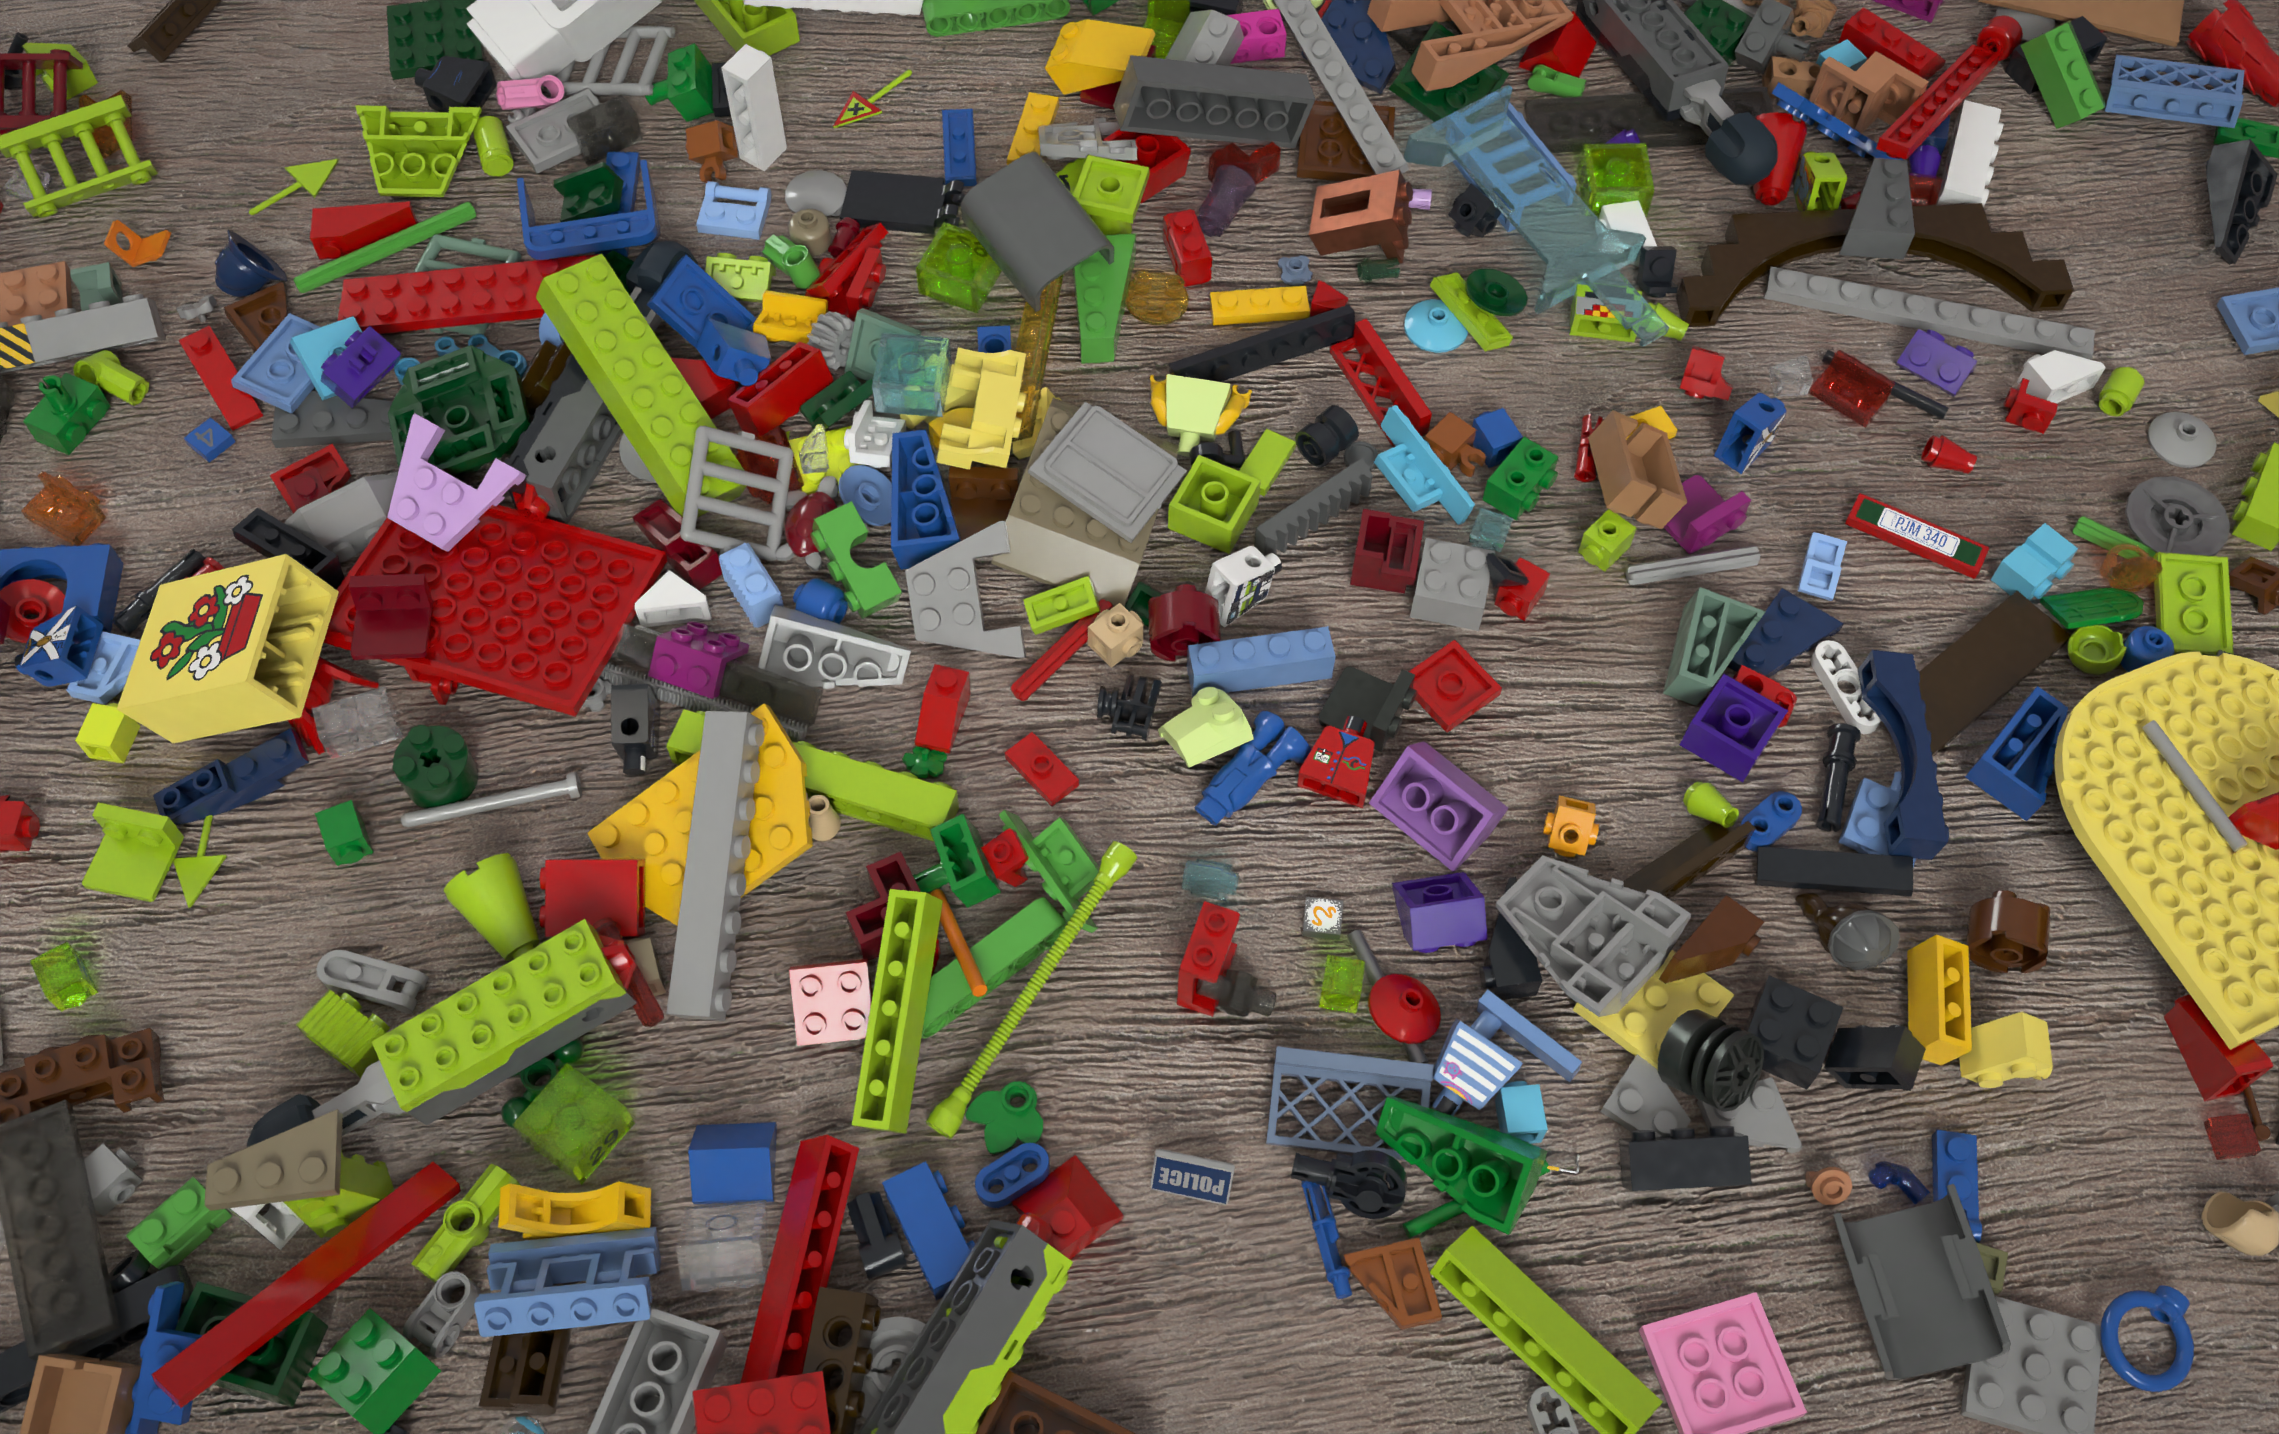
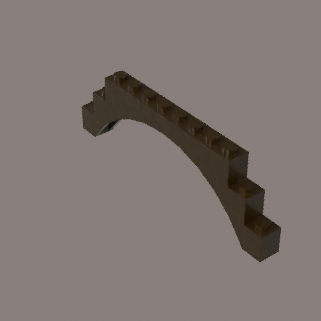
M1982 203L1912 206L1915 235L1906 254L1927 257L1963 269L1995 285L2031 312L2063 310L2074 290L2064 259L2032 261L2023 231L1991 232ZM1855 209L1732 214L1725 233L1726 244L1707 245L1700 266L1703 276L1693 275L1682 278L1676 296L1681 319L1689 323L1688 328L1715 326L1733 300L1757 279L1768 274L1771 266L1779 268L1787 263L1817 254L1840 251Z

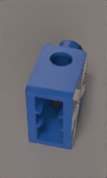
M1758 393L1734 412L1714 456L1742 474L1773 441L1787 413L1784 403L1777 398L1771 399L1763 393ZM1746 435H1752V436L1745 442V443H1747L1748 445H1745V444L1743 443V441H1742V438H1743L1744 436H1746Z
M73 606L36 626L31 631L24 653L15 657V666L20 673L28 674L47 687L87 679L104 625L79 606Z

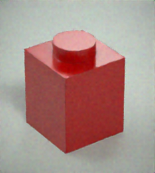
M1520 557L1515 564L1528 577L1529 582L1527 585L1499 587L1494 605L1501 608L1507 615L1516 616L1525 621L1545 593L1551 573Z
M0 801V850L30 851L33 838L39 833V817L24 801Z

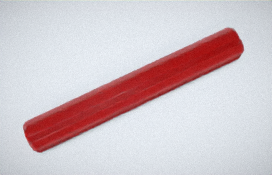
M1104 599L1098 602L1100 612L1081 618L1010 687L1014 696L1021 701H1026L1088 641V626L1095 621L1102 611L1113 608L1111 602Z

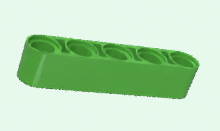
M924 0L922 4L927 32L935 37L1063 18L1070 11L1069 0Z
M1045 897L1038 898L970 948L988 989L985 995L981 997L973 995L957 958L931 977L922 1038H928L936 1034L1054 945L1059 934L1065 929L1067 921Z

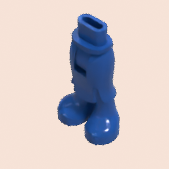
M1261 711L1253 722L1255 727L1252 733L1254 739L1240 745L1235 756L1213 776L1208 787L1202 791L1203 798L1194 808L1214 826L1224 817L1230 818L1234 814L1233 812L1247 805L1262 785L1277 774L1276 770L1284 762L1290 759L1301 764L1312 750L1307 741L1295 728L1289 726L1285 730L1283 720L1276 714L1269 711ZM1277 741L1266 755L1261 753L1270 742Z

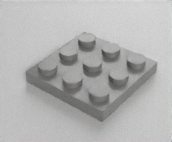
M1995 1296L2011 1342L2010 1350L1995 1358L1966 1365L1960 1415L2025 1434H2094L2102 1350L2101 1325Z

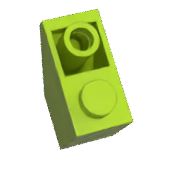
M26 43L22 45L26 53H50V50L53 49L66 50L83 63V69H67V100L98 84L87 61L71 44ZM36 69V77L41 74V80L47 89L53 93V69Z

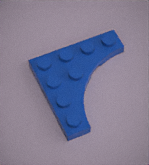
M1780 82L1772 91V94L1779 98L1776 105L1813 126L1815 121L1819 124L1815 129L1837 142L1841 137L1851 142L1848 149L1864 158L1866 153H1869L1875 158L1896 159L1889 157L1886 152L1877 150L1878 143L1864 136Z

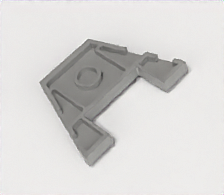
M1104 117L1093 119L1094 125H1077V122L1073 121L1038 126L1040 156H1047L1051 160H1059L1065 157L1087 158V155L1114 160H1137V146L1135 140L1102 141L1101 135H1111L1120 129L1118 121L1106 122Z
M999 521L905 570L916 640L1016 658H1026L1022 626L985 631L975 559L1011 553L1005 521Z

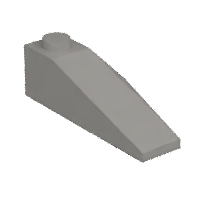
M774 605L754 682L787 691L814 687L831 689L835 688V686L858 685L859 687L900 685L903 683L911 649L829 620L818 619L798 610Z

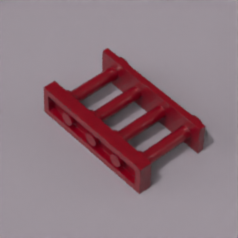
M60 49L50 50V53H0V135L67 113V69H83V63L73 57L69 51ZM36 69H53V111L50 112V115H39L36 113ZM5 70H22V111L18 112V115L4 113Z

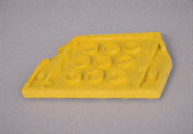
M765 703L750 713L762 720L765 736L763 744L759 746L758 763L760 766V776L754 786L755 815L750 821L748 837L750 838L751 849L749 856L745 859L744 875L746 878V889L741 898L813 846L812 828L808 823L810 804L806 800V763L771 707ZM700 750L587 832L601 859H645V907L678 926Z

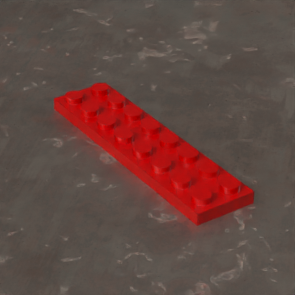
M599 254L344 279L337 321L354 316L362 332L371 326L377 333L384 334L542 318L545 311L536 299L542 279Z

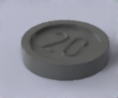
M1354 442L1346 448L1344 462L1348 467L1361 458L1372 470L1376 466L1374 461L1378 453L1369 443Z

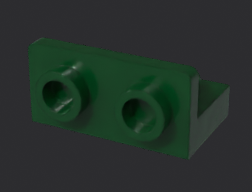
M605 162L555 179L553 187L564 197L560 222L600 217L619 211L624 181Z
M848 371L801 405L799 410L815 432L822 433L863 403L864 400L871 397L879 388L871 378L864 384H861L854 374Z

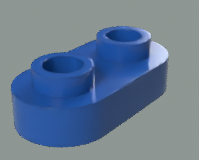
M1778 791L1769 795L1748 813L1740 823L1742 825L1749 820L1753 826L1758 825L1764 829V832H1759L1755 829L1745 848L1757 852L1758 847H1771L1796 825L1802 814L1800 801L1793 794L1785 791ZM1779 804L1786 806L1789 810H1782Z
M1024 1143L984 1167L975 1179V1188L979 1200L988 1207L1000 1208L1042 1183L1050 1172V1162L1046 1150L1035 1143ZM1028 1164L1037 1165V1168L1032 1172L1023 1170ZM994 1185L1003 1186V1190L999 1193L990 1192Z

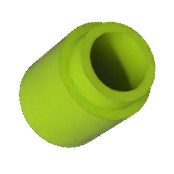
M2118 367L2114 369L2099 394L2100 409L2110 416H2121L2129 411L2144 386L2143 376L2131 367Z

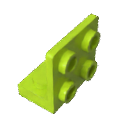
M98 802L92 816L103 828L102 831L105 835L84 876L82 885L90 890L153 902L184 839L183 834L167 816Z

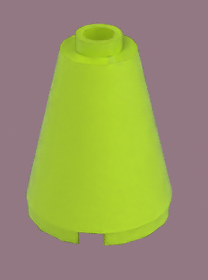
M503 853L477 862L476 864L479 869L470 875H467L465 870L457 874L447 883L444 893L449 902L505 961H510L535 948L540 940L517 862L509 853Z

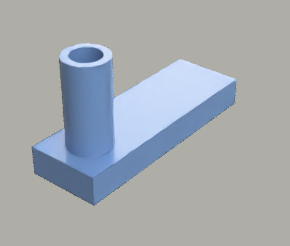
M1487 989L1478 1000L1477 1011L1480 1015L1470 1028L1488 1040L1500 1028L1569 1083L1579 1072L1582 1064L1581 1060Z

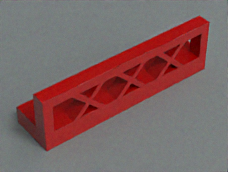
M1368 319L1356 322L1353 338L1330 346V354L1392 447L1396 446L1381 428V423L1388 409L1377 406L1375 403L1376 396L1390 399L1393 406L1397 405L1402 413L1409 418L1421 436L1426 435L1429 432L1432 417L1431 411ZM1356 348L1361 359L1359 362L1349 360L1342 353ZM1360 372L1374 375L1377 379L1376 385L1361 382L1359 379Z

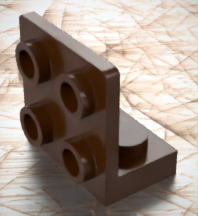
M955 466L949 467L948 478L951 492V507L962 540L999 521L1006 522L1020 485L1018 468L971 467L969 470Z

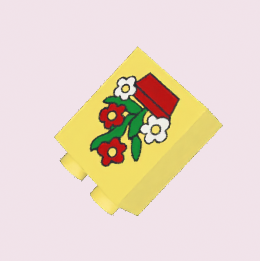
M287 554L161 584L117 710L171 743L300 718L339 591Z

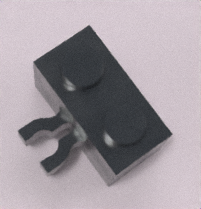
M1859 1025L1856 1028H1838L1824 1068L1846 1089H1903L1904 1091H1911L1926 1048L1912 1035L1909 1029L1900 1025H1891L1889 1027Z

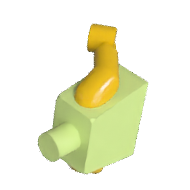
M1170 374L1166 375L1164 381L1159 382L1155 381L1154 375L1150 376V404L1159 424L1167 427L1168 435L1180 437L1178 454L1190 457V450L1198 445L1200 441L1214 442L1216 436L1224 434L1239 418L1242 410L1249 406L1252 390L1249 389L1248 393L1240 394L1237 392L1238 385L1233 386L1231 393L1230 383Z

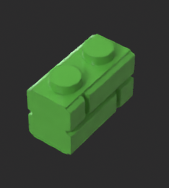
M195 1177L187 1181L126 1235L142 1255L159 1270L178 1265L212 1235L215 1228L221 1227L232 1217L227 1209L210 1211L204 1206L206 1187Z

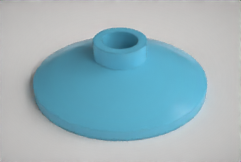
M1430 299L1419 302L1407 312L1405 317L1404 330L1408 339L1415 346L1425 351L1434 353L1452 351L1463 344L1468 335L1466 328L1442 300Z

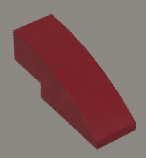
M661 499L632 517L635 524L653 546L658 550L666 552L667 562L697 590L702 589L723 575L717 552L709 546L684 541L680 537L683 517Z

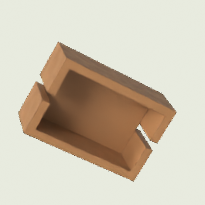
M1612 410L1588 437L1606 508L1617 514L1621 513L1629 517L1634 516L1642 524H1649L1662 529L1687 503L1668 435L1662 430L1642 423L1626 440L1638 426V422L1633 418Z
M65 1353L39 1355L19 1434H125L127 1425L132 1419L134 1408L132 1390L139 1378L141 1365L110 1360L99 1361L100 1359Z

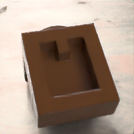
M2250 556L2229 573L2230 586L2258 597L2259 613L2266 615L2276 606H2279L2278 567Z

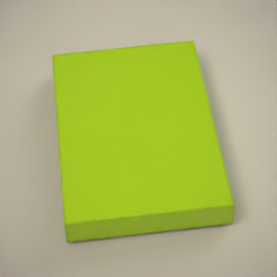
M2157 552L2153 556L2156 628L2163 630L2170 636L2174 643L2173 655L2200 651L2201 655L2216 656L2218 650L2234 655L2228 557Z

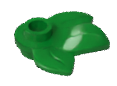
M1021 1081L1008 1083L1001 1091L983 1092L970 1104L965 1115L966 1119L971 1122L986 1125L984 1130L985 1144L990 1154H999L1009 1150L1018 1139L1022 1143L1037 1144L1043 1133V1119L1036 1111V1092L1029 1084ZM1015 1097H1021L1025 1100L1024 1105L1021 1107H1014L1010 1103Z

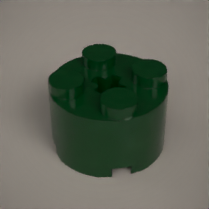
M437 725L414 726L400 742L394 753L393 771L407 795L417 806L423 809L455 803L458 800L459 802L464 801L472 794L477 785L478 770L475 760L464 738L451 728Z

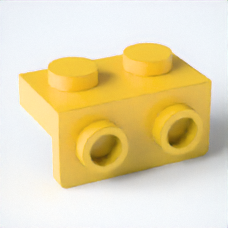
M766 290L763 293V310L753 324V332L766 336L767 341L770 342L782 340L795 342L796 344L800 341L807 344L809 342L807 334L811 333L812 330L811 324L817 323L820 314L825 315L828 312V301L821 298Z

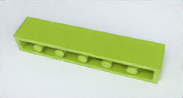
M890 889L852 1126L907 1134L943 900L926 892Z
M1471 1226L1453 1242L1431 1269L1430 1274L1600 1434H1636L1663 1403L1475 1227Z

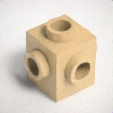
M1119 603L1111 610L1106 609L1102 611L1095 621L1088 626V646L1112 668L1126 656L1132 657L1140 650L1143 644L1144 624L1138 614L1134 611H1128Z

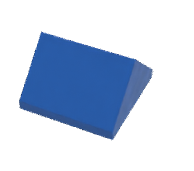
M776 1122L697 1125L688 1149L693 1204L774 1202Z

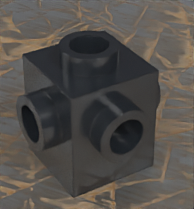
M1471 183L1466 191L1455 199L1453 208L1448 215L1456 221L1454 227L1466 237L1472 234L1483 238L1484 235L1494 229L1497 224V218L1506 206L1485 188Z

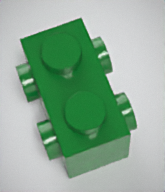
M1523 437L1487 480L1482 500L1517 521L1525 510L1530 512L1535 507L1541 490L1543 488L1548 490L1558 476V472L1555 471L1558 456L1528 438Z

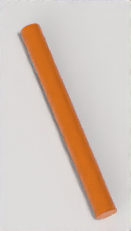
M940 889L933 890L930 895L943 900L940 922L973 995L981 997L988 990L944 892Z

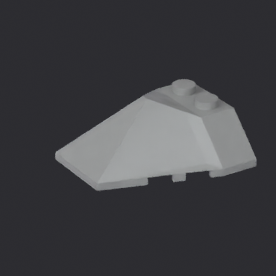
M1542 855L1496 902V908L1567 996L1598 1017L1619 1013L1664 964L1689 922L1691 913L1660 893L1648 889L1646 893L1624 887L1623 881L1614 878L1611 879V882L1588 875L1589 870Z

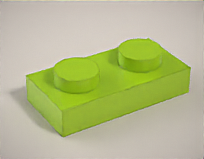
M1089 576L1023 599L1031 630L1035 635L1101 611L1093 582Z

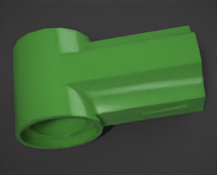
M773 234L765 241V248L762 251L764 257L788 275L797 288H809L820 276V271L806 246L796 245L783 235L775 236Z

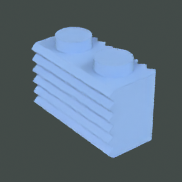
M743 543L719 556L724 581L727 582L734 597L737 598V602L743 607V611L746 612L750 622L753 623V627L759 628L769 623L774 605L784 607L781 592L750 544Z

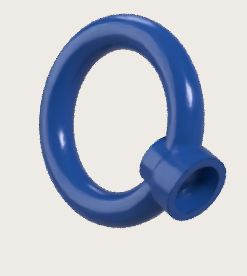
M2161 1285L2156 1289L2155 1293L2142 1290L2123 1293L2108 1305L2101 1321V1343L2108 1362L2124 1381L2144 1391L2162 1392L2176 1387L2186 1378L2194 1357L2192 1334L2183 1317L2190 1306L2186 1296L2172 1287ZM2136 1307L2149 1308L2151 1315L2155 1319L2171 1327L2176 1341V1355L2172 1365L2164 1373L2157 1375L2145 1374L2133 1367L2124 1356L2119 1344L2118 1328L2122 1317L2127 1311Z

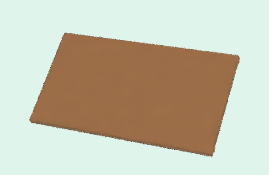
M1978 0V2L2065 22L2073 21L2083 16L2097 29L2176 47L2180 41L2179 35L2184 0Z

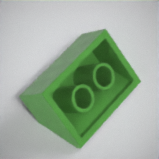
M2070 20L2021 44V48L2056 129L2082 120L2105 107L2104 98Z

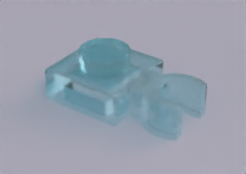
M1480 508L1469 538V542L1474 543L1471 546L1502 552L1513 518Z

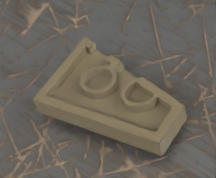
M336 1109L207 1164L204 1206L212 1211L340 1195L343 1114Z

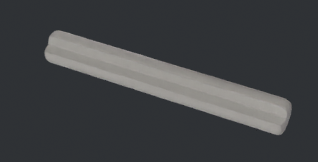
M1751 545L1632 564L1627 566L1625 576L1628 584L1637 585L1755 566L1759 563L1760 553L1757 546Z

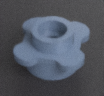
M1304 255L1280 258L1278 266L1282 269L1281 280L1289 286H1301L1305 282L1310 281L1313 274L1308 269L1309 258Z

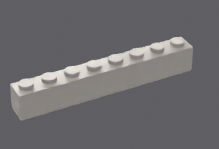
M705 712L666 1012L668 1015L680 1018L725 1021L726 1012L730 1009L732 1003V994L729 987L731 973L735 970L737 962L734 947L736 934L739 933L741 928L740 899L746 889V878L744 875L745 859L749 856L751 849L748 835L750 821L755 815L754 786L760 776V766L758 763L759 746L763 744L765 736L762 720L748 712Z

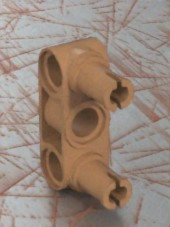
M1742 0V2L1748 6H1753L1755 4H1758L1760 6L1763 1ZM1775 0L1791 7L1789 0ZM1796 0V9L1793 8L1794 23L1791 25L1792 32L1796 36L1807 34L1815 38H1822L1837 11V7L1829 0Z

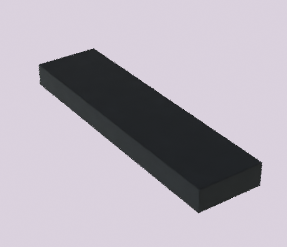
M1758 847L1756 885L1912 896L1913 857Z

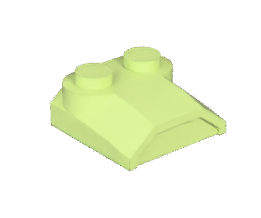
M1206 687L1199 690L1191 700L1192 707L1178 714L1158 729L1159 736L1163 737L1183 758L1188 768L1254 739L1251 727L1242 709L1223 690L1215 687Z

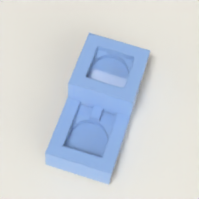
M1816 532L1812 533L1801 571L1798 592L1830 601L1833 600L1842 569L1840 566L1847 541Z

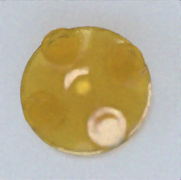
M1141 270L1134 274L1133 280L1128 284L1125 305L1136 319L1144 323L1166 325L1177 321L1184 315L1188 307L1189 298L1184 287V280L1180 276L1157 272L1149 273L1148 271Z

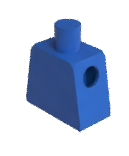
M708 319L695 346L716 375L740 382L744 386L755 384L758 380V374L768 367L771 360L766 336L713 319Z

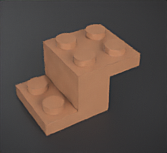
M1877 51L1857 71L1829 56L1822 63L1809 101L1862 134L1877 118L1892 125L1925 92L1929 81Z

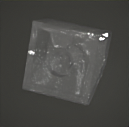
M766 1200L685 1207L676 1245L682 1291L708 1292L715 1288L729 1286L750 1288L757 1284L765 1283L768 1266Z

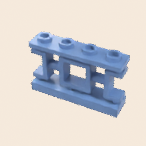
M656 1227L491 1244L488 1252L490 1265L487 1267L490 1290H501V1292L479 1294L474 1303L481 1337L649 1320L651 1316L650 1303H652L649 1277L636 1278V1276L656 1274L657 1271H660L661 1256ZM586 1281V1283L553 1286V1284Z

